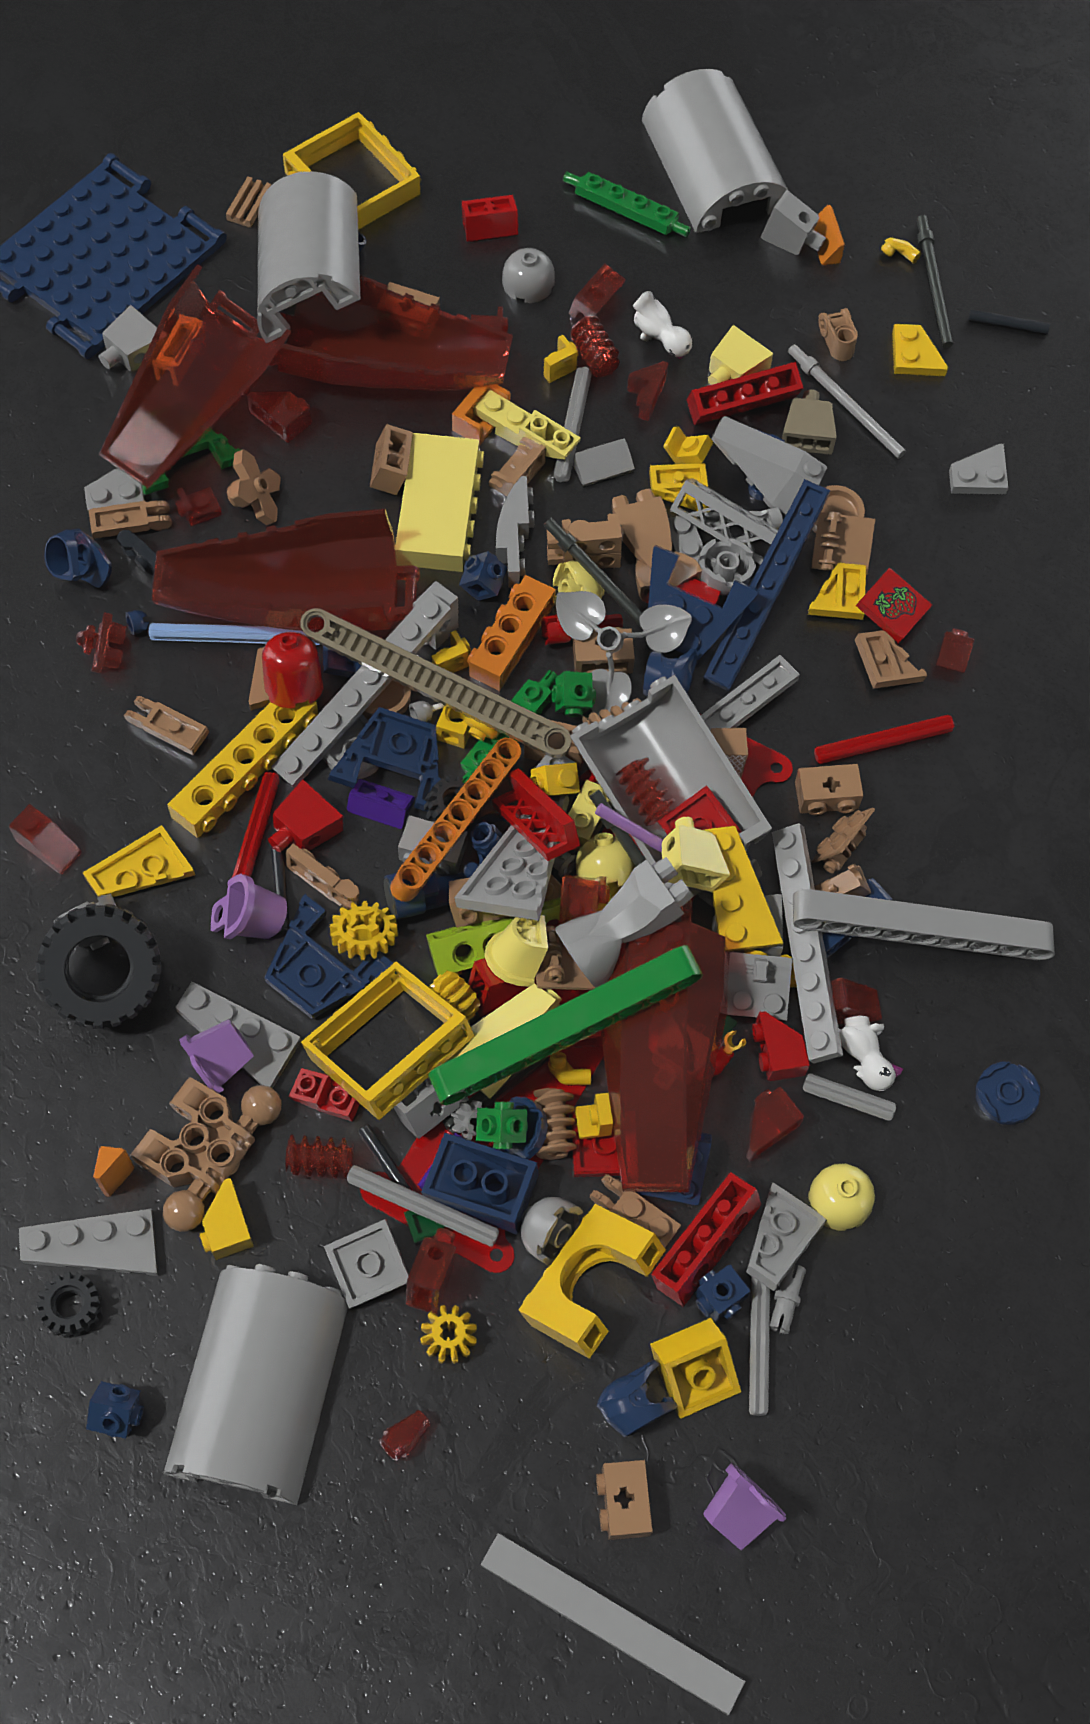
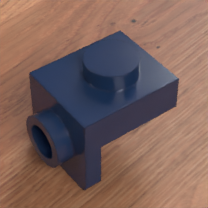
M325 646L323 647V673L351 678L362 666L346 656L339 655Z

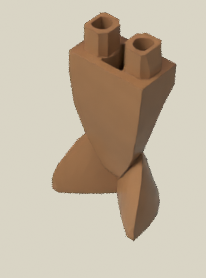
M650 488L639 491L636 495L637 502L629 504L627 497L624 495L612 499L613 514L619 513L622 541L638 559L635 565V574L639 596L642 601L648 604L652 553L655 545L680 555L669 584L678 586L693 579L700 580L702 574L701 567L694 558L672 551L670 524L661 496L655 497Z

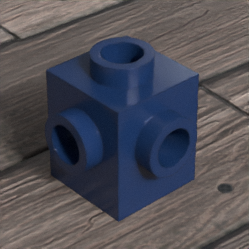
M489 551L469 557L464 565V572L459 586L478 601L497 596L504 583V576L508 567Z
M729 1264L717 1274L712 1270L698 1281L700 1286L696 1292V1297L698 1298L696 1304L706 1317L711 1315L715 1322L723 1316L728 1320L742 1309L740 1303L747 1299L750 1289Z
M101 1381L89 1402L86 1430L126 1439L132 1427L140 1424L143 1415V1406L139 1405L141 1390Z

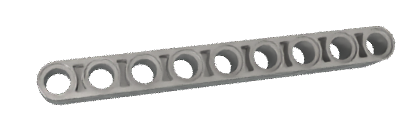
M812 889L799 890L793 894V925L800 929L1032 960H1046L1055 955L1053 925L1045 921Z

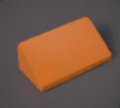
M827 205L818 214L819 220L814 229L826 237L824 244L817 251L822 265L840 263L845 246L831 205Z
M101 1146L98 1151L93 1177L103 1194L110 1197L134 1170V1165L125 1149Z

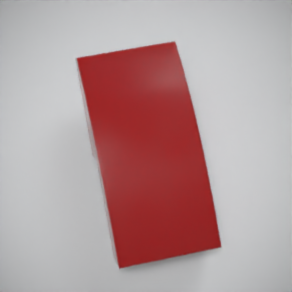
M303 1068L300 1069L289 1094V1098L296 1102L349 1121H353L360 1105L357 1100L333 1081L329 1075Z

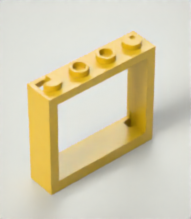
M360 112L283 153L285 173L291 175L297 172H312L308 168L309 166L357 139L371 151L399 183L357 206L358 230L421 194V178L417 173V169L415 167L412 168L405 161L403 154L400 151H396L390 145L388 139L381 135L375 129L371 121L368 122Z
M394 962L316 1030L312 1031L301 1043L312 1062L380 1120L425 1081L430 1071L444 1064L474 1038L475 1035L467 1018L398 962ZM405 991L444 1024L366 1091L327 1056L401 992Z

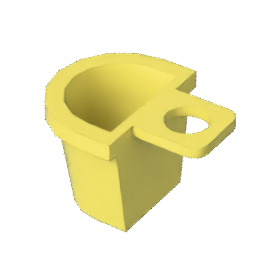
M541 915L539 921L515 917L504 931L494 934L489 940L485 949V959L488 967L497 977L517 986L530 987L534 984V978L548 950L545 916Z

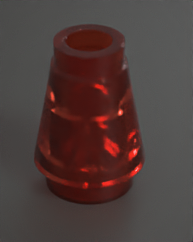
M416 1410L413 1414L384 1430V1436L379 1439L380 1445L393 1460L398 1461L401 1457L406 1458L431 1424L421 1411Z

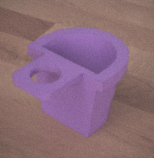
M236 875L228 880L227 895L213 905L211 931L218 932L225 927L224 938L232 939L236 936L269 939L276 935L284 924L287 914L286 899L254 884L253 879L247 875ZM223 907L222 917L220 921H218L220 910Z
M230 1019L193 1037H189L186 1034L179 1040L181 1046L189 1055L191 1064L207 1087L209 1089L213 1088L218 1094L224 1090L223 1084L254 1057L246 1040Z
M731 1463L726 1468L727 1478L703 1515L714 1528L742 1550L776 1519L784 1522L786 1514L750 1477Z

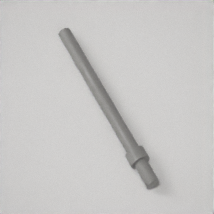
M796 344L789 348L788 353L801 364L800 368L808 376L812 375L898 459L906 453V450L819 367V362L812 356L808 357Z

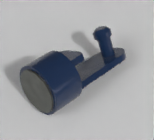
M468 862L464 865V872L436 878L435 873H433L416 897L407 902L396 899L391 893L390 885L397 873L385 875L384 891L391 915H394L396 920L424 914L426 910L449 905V881L471 877L479 867V864ZM402 879L405 884L413 886L410 881Z

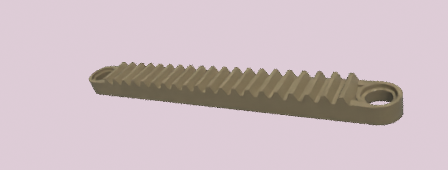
M310 609L301 618V628L307 637L329 650L337 652L339 655L346 656L348 659L356 661L382 676H387L391 680L397 681L425 697H430L434 701L440 702L444 706L450 707L456 712L462 713L479 723H483L487 727L493 728L499 733H503L509 738L526 744L530 748L536 749L550 757H563L571 750L572 739L570 738V733L559 724L322 609ZM314 617H320L324 620V627L319 632L309 630L308 624ZM561 734L564 736L565 745L557 750L549 747L548 740L551 735Z

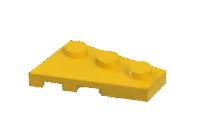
M161 825L84 871L83 875L98 897L106 894L116 897L195 876V872Z

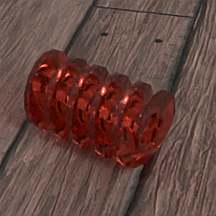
M589 315L578 321L571 330L570 338L590 368L591 373L596 377H603L615 371L620 363L617 358L619 351L614 347L613 341L609 339L608 333L604 331L603 325L599 323L598 317Z
M649 757L635 760L616 773V776H621L619 779L621 786L629 785L625 793L627 796H634L631 801L632 805L641 806L637 812L639 816H647L644 821L647 827L658 823L659 819L672 811L670 806L675 802L674 798L666 800L663 798L669 791L668 788L658 790L657 786L662 782L661 777L651 779V776L656 771L655 767L645 769L644 766L650 761Z
M290 1134L286 1149V1172L290 1166L292 1175L298 1176L303 1167L306 1177H311L316 1168L319 1178H323L329 1169L331 1177L336 1179L342 1170L344 1178L347 1179V1175L354 1162V1143L352 1147H348L346 1138L342 1137L339 1146H335L333 1137H329L326 1146H324L320 1136H316L313 1145H309L307 1135H303L300 1144H296L294 1134Z

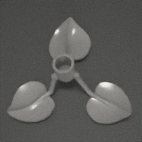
M588 591L559 592L556 597L557 616L565 633L575 640L585 641L590 638L593 630L598 633L597 642L599 646L606 651L609 671L596 669L591 672L593 688L596 690V701L591 709L598 716L600 710L607 709L610 712L611 707L614 705L619 706L621 709L622 703L628 702L632 693L631 680L624 672H614L612 656L613 653L622 648L624 639L646 636L647 645L652 650L661 653L671 652L683 642L692 621V616L679 607L655 605L645 610L640 616L639 622L644 630L643 632L620 633L614 627L608 626L601 629L597 626L604 621L606 609L602 599L596 594Z

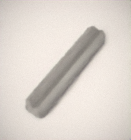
M813 1074L806 1076L803 1085L805 1092L888 1121L895 1114L896 1104L894 1102Z

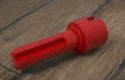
M557 615L542 617V636L548 638L545 641L546 645L570 642L572 638L561 627ZM606 615L604 621L597 626L601 629L608 626L623 628L622 615Z

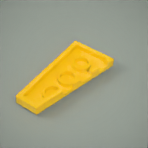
M736 826L705 829L704 831L712 832L715 835L730 876L712 891L720 952L783 945L782 938Z

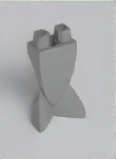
M667 857L652 866L646 859L635 867L629 878L603 910L575 918L555 928L566 949L595 988L606 983L611 977L622 943L649 935L672 923L684 914L680 907L687 903L693 897V894L682 879L668 889L664 884L678 875Z

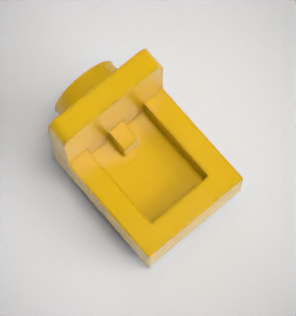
M577 763L544 765L531 769L530 779L548 796L580 793Z

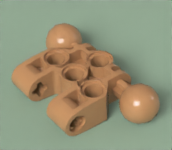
M189 1077L169 1103L177 1113L191 1121L182 1128L179 1138L172 1141L158 1132L149 1129L130 1154L132 1160L173 1188L191 1184L187 1190L174 1192L165 1201L163 1218L171 1229L186 1232L195 1229L201 1224L204 1216L203 1200L209 1192L217 1194L223 1181L238 1170L240 1161L255 1142L252 1133L258 1125L271 1124L278 1118L281 1110V1098L273 1088L258 1085L246 1091L241 1101L243 1115L237 1123H234L231 1108L226 1098ZM223 1111L220 1118L216 1120L209 1119L213 1112ZM195 1137H204L199 1145H190ZM230 1153L226 1161L216 1162L220 1154ZM184 1163V1167L180 1171L170 1172L174 1164Z

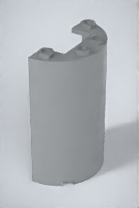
M699 69L684 73L664 85L665 90L658 97L654 95L650 99L644 110L642 121L695 233L720 227L722 209L755 200H762L767 197L766 212L771 214L777 202L788 189L733 80L730 77L724 76L722 71Z
M297 172L276 181L268 188L261 199L258 210L257 323L260 334L266 343L290 332V325L279 311L321 291L336 310L360 300L357 194L348 184L334 176L320 172Z
M675 675L668 679L664 676L654 681L650 685L651 689L648 691V698L642 702L635 700L629 703L623 709L625 712L616 717L609 715L599 723L597 721L591 724L584 722L572 730L573 734L570 735V738L614 809L616 808L619 814L661 839H664L667 835L657 821L706 785L742 831L739 833L745 851H747L750 842L758 843L771 831L772 827ZM632 836L651 866L662 859L661 852ZM666 882L664 885L668 889L674 883Z
M256 1264L255 1269L227 1265L226 1269L220 1272L163 1472L164 1475L197 1482L198 1479L259 1492L263 1498L293 1505L298 1504L348 1309L341 1290L332 1287H321L307 1282L308 1276L302 1273L288 1272V1276L275 1273L274 1268L262 1264Z

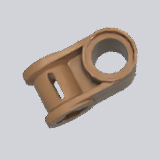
M844 308L838 313L828 315L820 313L818 319L819 329L832 357L839 361L851 359L854 355L858 333L852 322L849 310Z

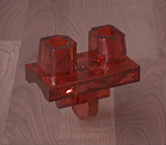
M104 612L102 623L99 624L98 633L95 632V626L87 625L86 631H80L76 636V642L83 647L84 654H91L92 649L95 648L92 671L100 673L103 666L119 668L122 660L123 650L108 647V641L123 644L127 626L112 622L113 614Z

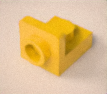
M564 335L558 337L557 352H553L544 358V377L549 383L577 369L578 350L575 344L569 342Z
M673 427L664 443V449L675 464L703 463L713 441L709 435L686 437L680 427Z
M456 630L450 632L451 648H443L435 655H432L433 664L452 673L469 666L467 659L471 652L466 638H460Z
M608 1093L595 1094L593 1105L575 1108L580 1139L611 1136L613 1119Z

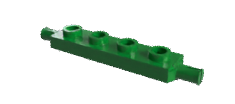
M568 171L564 175L563 182L575 186V194L665 235L674 231L687 238L690 233L691 227L678 222L679 213L669 209L667 206L658 204L643 195H638L623 188L621 185L614 184L590 172L582 177H578Z
M548 670L540 682L528 679L511 702L540 715L552 700V690L549 688L555 682L557 674ZM500 733L495 739L485 737L484 741L479 740L460 763L462 770L465 772L462 783H466L500 739L509 738L507 735Z

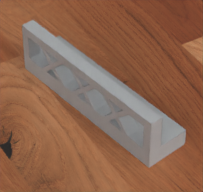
M694 478L685 481L670 508L674 513L721 541L728 542L729 538H731L729 526L738 524L743 527L746 540L740 542L748 544V547L753 552V560L760 565L764 558L754 552L752 541L763 539L772 544L778 532V529ZM686 494L696 499L698 511L688 513L680 508ZM702 503L709 508L703 509ZM710 510L718 512L722 525L716 527L708 525L704 512ZM699 514V515H700V519H698L697 517H695V516H693V515ZM726 518L730 519L733 522L727 523ZM723 528L724 534L718 531V529ZM750 532L756 535L757 537L751 538Z

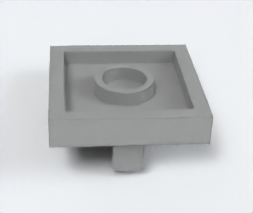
M729 952L724 1013L727 1015L757 1017L759 1012L766 1011L778 1020H787L793 958Z
M386 1219L324 1246L349 1309L412 1282Z

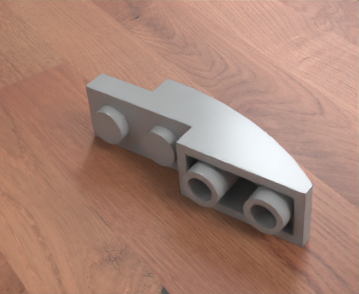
M521 476L511 489L498 520L496 557L500 562L507 563L508 587H513L515 583L519 584L520 576H525V559H519V552H524V539H529V528H534V511H528V504H533V487H527V476Z

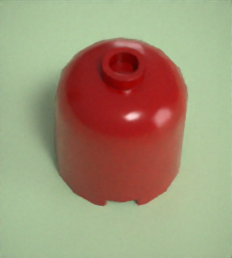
M296 632L281 633L271 638L265 644L262 651L264 689L269 696V701L279 707L291 709L296 708L297 703L308 701V704L315 702L323 691L322 674L315 643L309 637Z

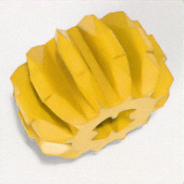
M447 970L433 980L434 982L429 986L431 990L462 1013L468 1021L475 1016V1013L479 1010L480 1001L476 997V993L463 978H460L457 973Z
M442 1305L440 1306V1317L430 1312L428 1313V1318L432 1324L422 1323L421 1330L427 1333V1335L421 1337V1344L430 1345L427 1350L429 1357L434 1356L438 1351L440 1352L438 1356L439 1363L443 1364L446 1355H451V1361L455 1364L458 1363L457 1352L468 1357L470 1351L466 1345H476L477 1339L470 1334L477 1331V1326L472 1323L467 1324L471 1319L469 1312L458 1317L459 1306H454L452 1313L447 1314L446 1307ZM448 1328V1332H450L451 1328L454 1329L455 1339L450 1341L448 1337L447 1341L443 1340V1330Z

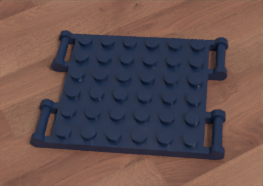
M109 153L105 156L102 164L0 246V275L14 284L8 285L0 279V292L3 298L10 303L15 302L26 293L51 311L57 317H52L48 320L46 329L53 335L58 334L78 349L79 354L85 359H90L105 346L103 332L130 305L143 314L225 243L227 234L221 229L213 228L195 215L194 210L188 206L182 207L178 216L173 219L142 197L150 189L151 180L144 175L139 176L122 164L117 156ZM116 171L133 183L134 186L128 187L110 173ZM191 224L210 239L206 242L185 226ZM68 325L90 341H84L66 327Z

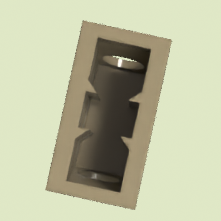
M807 390L803 393V399L795 398L792 400L782 439L785 440V443L806 452L832 455L836 441L832 404L829 401L819 400L820 394L818 391Z

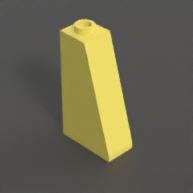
M534 983L471 1026L475 1037L446 1062L560 1006L559 1003L562 999L552 989H546L545 991L537 989V985ZM510 1076L480 1091L491 1099Z

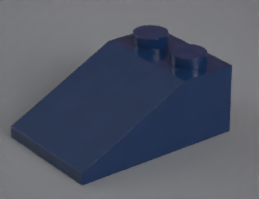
M444 1133L421 1193L490 1226L517 1234L522 1223V1215L527 1209L539 1176L537 1162Z

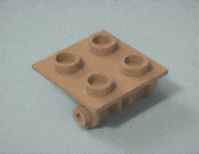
M821 512L817 522L811 568L833 571L837 563L866 565L867 576L875 519L840 515L838 512Z
M870 808L862 812L858 810L852 816L841 817L832 828L834 832L830 838H825L817 846L816 851L818 853L811 862L823 861L825 863L824 868L829 873L839 871L847 861V858L851 856V851L853 852L866 836L865 831L867 827L864 824L875 809Z
M546 926L548 950L536 974L537 989H594L595 987L586 978L559 938L555 927Z

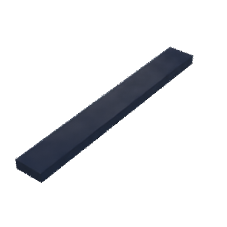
M804 479L750 585L760 591L729 626L703 677L705 681L730 692L831 490Z

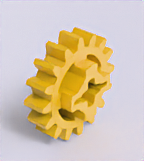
M363 901L362 906L359 907L353 902L351 903V909L347 910L342 907L340 908V915H333L332 917L333 924H330L332 945L338 946L340 954L348 951V958L350 959L356 954L360 955L361 960H365L368 954H371L375 959L377 958L378 951L387 953L388 945H395V937L398 936L396 917L390 915L388 907L380 910L379 903L377 902L372 907L368 906L367 901Z

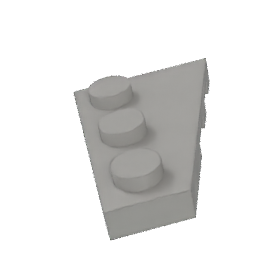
M772 1182L746 1273L775 1291L823 1228L826 1218Z

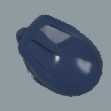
M81 529L64 530L51 536L46 543L44 552L45 563L49 572L54 577L69 581L82 579L98 588L104 586L110 579L112 573L111 562L100 545Z
M691 648L686 654L674 659H668L664 653L653 650L646 666L643 694L648 696V691L651 689L650 685L657 679L664 676L668 679L673 675L676 676L688 694L692 676L697 665V650Z
M657 1360L650 1361L630 1374L611 1382L603 1390L597 1401L596 1407L601 1411L605 1420L624 1438L677 1409L675 1401L669 1396L664 1397L661 1403H652L646 1398L645 1391L650 1386L646 1380L649 1374L660 1365Z

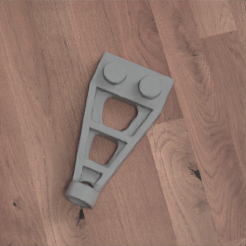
M778 507L763 511H748L778 530L783 522L782 514ZM704 512L708 525L712 527L722 525L718 512ZM699 514L693 515V516L697 517L698 519H700V515H699ZM681 516L668 518L672 550L688 555L698 562L700 552L704 547L698 533L699 527ZM726 518L727 523L733 522L730 519ZM750 532L751 538L757 537L756 535ZM730 533V537L735 540H746L745 535L734 538Z

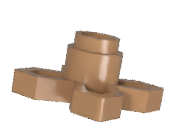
M245 449L234 454L233 467L240 479L233 481L227 489V497L230 503L235 507L242 508L252 505L256 518L265 525L276 522L278 509L270 494L280 490V476L270 468L260 472L255 457Z

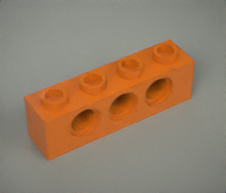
M527 575L524 576L520 584L515 583L510 592L509 601L506 605L502 604L498 609L495 623L492 627L488 626L485 629L481 638L482 643L478 649L473 648L469 654L467 664H469L470 677L498 691L502 689L540 629L542 617L548 616L554 607L556 589ZM507 630H513V631H515V632H513V633H507V632H505V631H507ZM492 652H500L501 654H499V655H493V654H491V653H492Z

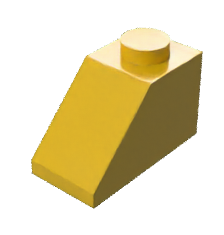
M231 1178L225 1179L202 1221L205 1232L200 1233L205 1252L212 1251L215 1260L254 1247Z

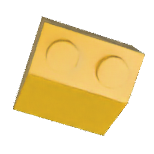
M711 1318L650 1344L654 1359L660 1363L657 1366L658 1372L669 1397L677 1405L675 1410L680 1419L741 1392L726 1337Z

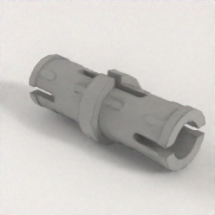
M795 1264L782 1280L780 1290H777L774 1296L776 1305L769 1329L776 1332L780 1319H782L783 1322L780 1329L782 1334H789L795 1307L799 1306L801 1300L798 1295L806 1269L798 1265L795 1278H792Z

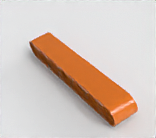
M502 738L494 745L401 865L390 885L391 893L396 899L407 902L416 897L506 779L521 755V747L516 740ZM469 795L475 796L477 800L471 798ZM452 815L459 817L462 821L456 820ZM436 836L443 838L445 842L439 841ZM419 858L426 859L429 864L422 862ZM402 879L410 881L413 886L405 884Z

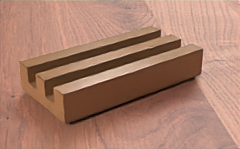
M247 177L226 213L227 220L251 228L258 216L261 199L271 184L266 183L262 185V181L257 180L253 182L251 177ZM258 191L261 192L246 219H243L247 210L252 206Z

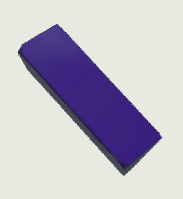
M359 779L349 793L347 811L402 829L415 801V797Z

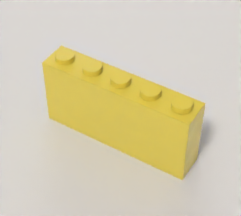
M413 433L395 544V563L397 566L463 572L464 562L471 556V544H467L468 537L473 538L475 522L470 520L471 514L477 513L478 497H474V491L480 490L481 474H477V469L483 468L484 451H479V439Z

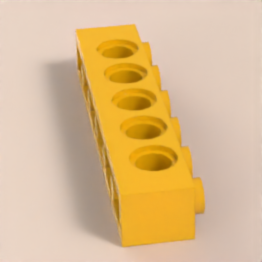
M308 701L297 703L296 708L292 709L279 707L270 702L167 804L171 818L196 838H199L204 832H209L215 826L217 819L225 811H230L245 791L251 790L256 785L258 777L265 770L272 769L271 766L278 760V757L288 749L318 715L317 702L308 704ZM285 719L293 720L290 723H282ZM265 739L273 740L270 743H261ZM245 759L253 760L248 764L241 763ZM223 780H232L229 784H220ZM204 800L212 801L208 805H200Z

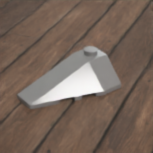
M726 416L721 419L711 438L733 465H738L747 475L745 480L751 486L755 485L764 495L762 500L768 507H778L784 518L804 479L819 485L827 469L826 465L806 451Z

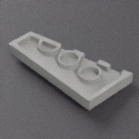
M194 982L190 983L175 1007L176 1011L200 1033L230 1019L244 1037L254 1055L241 1069L260 1085L271 1088L275 1086L301 1043L300 1036Z
M152 1209L19 1228L20 1260L22 1263L57 1267H82L88 1270H114L120 1273H146V1275L158 1276Z

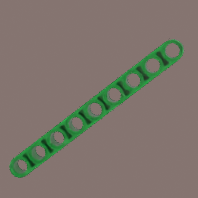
M689 946L677 947L434 1068L429 1072L428 1077L441 1105L446 1106L456 1103L693 985L703 977V973Z

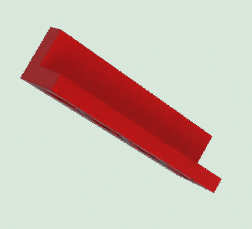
M519 768L509 772L512 791L492 799L493 807L547 861L580 846L574 820ZM516 800L519 801L517 806H505ZM521 815H532L531 819H519ZM534 828H546L545 832H533ZM548 842H561L550 848L546 847Z

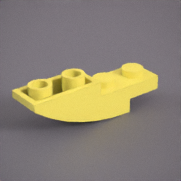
M490 389L473 408V414L496 427V435L517 446L523 445L520 443L523 437L529 438L537 444H542L546 447L545 456L565 459L581 439V437L538 411L534 410L530 414Z

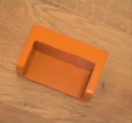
M484 377L452 413V431L465 438L479 439V446L495 427L473 414L474 406L489 389L510 401V392Z

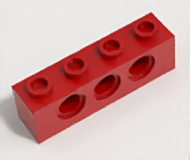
M796 362L694 389L686 400L693 423L698 425L723 418L724 416L727 417L796 398L804 387Z
M731 1172L728 1174L651 1273L659 1291L682 1307L685 1306L700 1286L698 1281L714 1268L760 1208L761 1202L755 1187Z

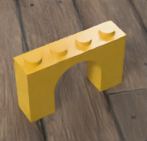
M595 1204L590 1212L583 1217L579 1227L571 1238L565 1242L558 1256L544 1271L542 1278L531 1293L525 1297L523 1304L518 1310L532 1327L590 1359L609 1331L596 1314L573 1302V1289L579 1277L591 1266L606 1261L621 1263L647 1277L666 1249L655 1233Z

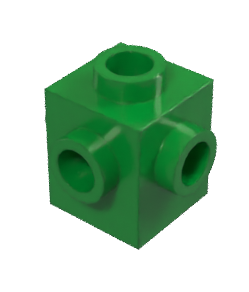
M564 671L555 678V685L552 689V702L555 703V712L565 713L566 717L576 718L582 717L585 712L593 708L596 701V690L592 684V673Z
M495 1102L494 1108H477L476 1141L493 1142V1148L513 1149V1143H526L528 1127L526 1109H514V1102Z

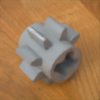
M473 1100L471 1105L460 1102V1108L455 1113H451L455 1123L451 1128L452 1131L462 1132L461 1137L471 1141L473 1135L476 1137L477 1108L482 1107V1102Z

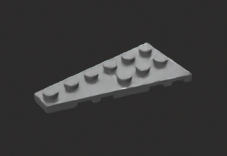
M568 795L549 796L560 808L567 812L569 804ZM521 815L519 819H531L532 815ZM511 825L454 897L456 906L462 909L539 921L555 858L547 861ZM534 828L533 832H545L546 828ZM548 842L546 847L550 848L559 844V842Z

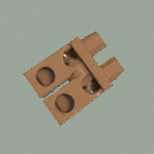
M619 513L607 514V521L589 523L585 520H577L571 523L570 519L562 520V529L566 533L570 532L578 540L576 544L600 569L620 567L622 535ZM547 530L548 565L576 561L568 551L565 553L557 545L558 541Z

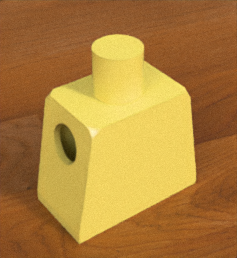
M733 325L711 355L709 371L712 374L708 377V382L710 385L770 369L773 353Z
M681 817L675 821L676 828L663 839L661 844L662 859L667 857L678 873L668 882L675 884L682 879L688 887L712 892L730 876L716 837L712 832L696 829L691 817Z

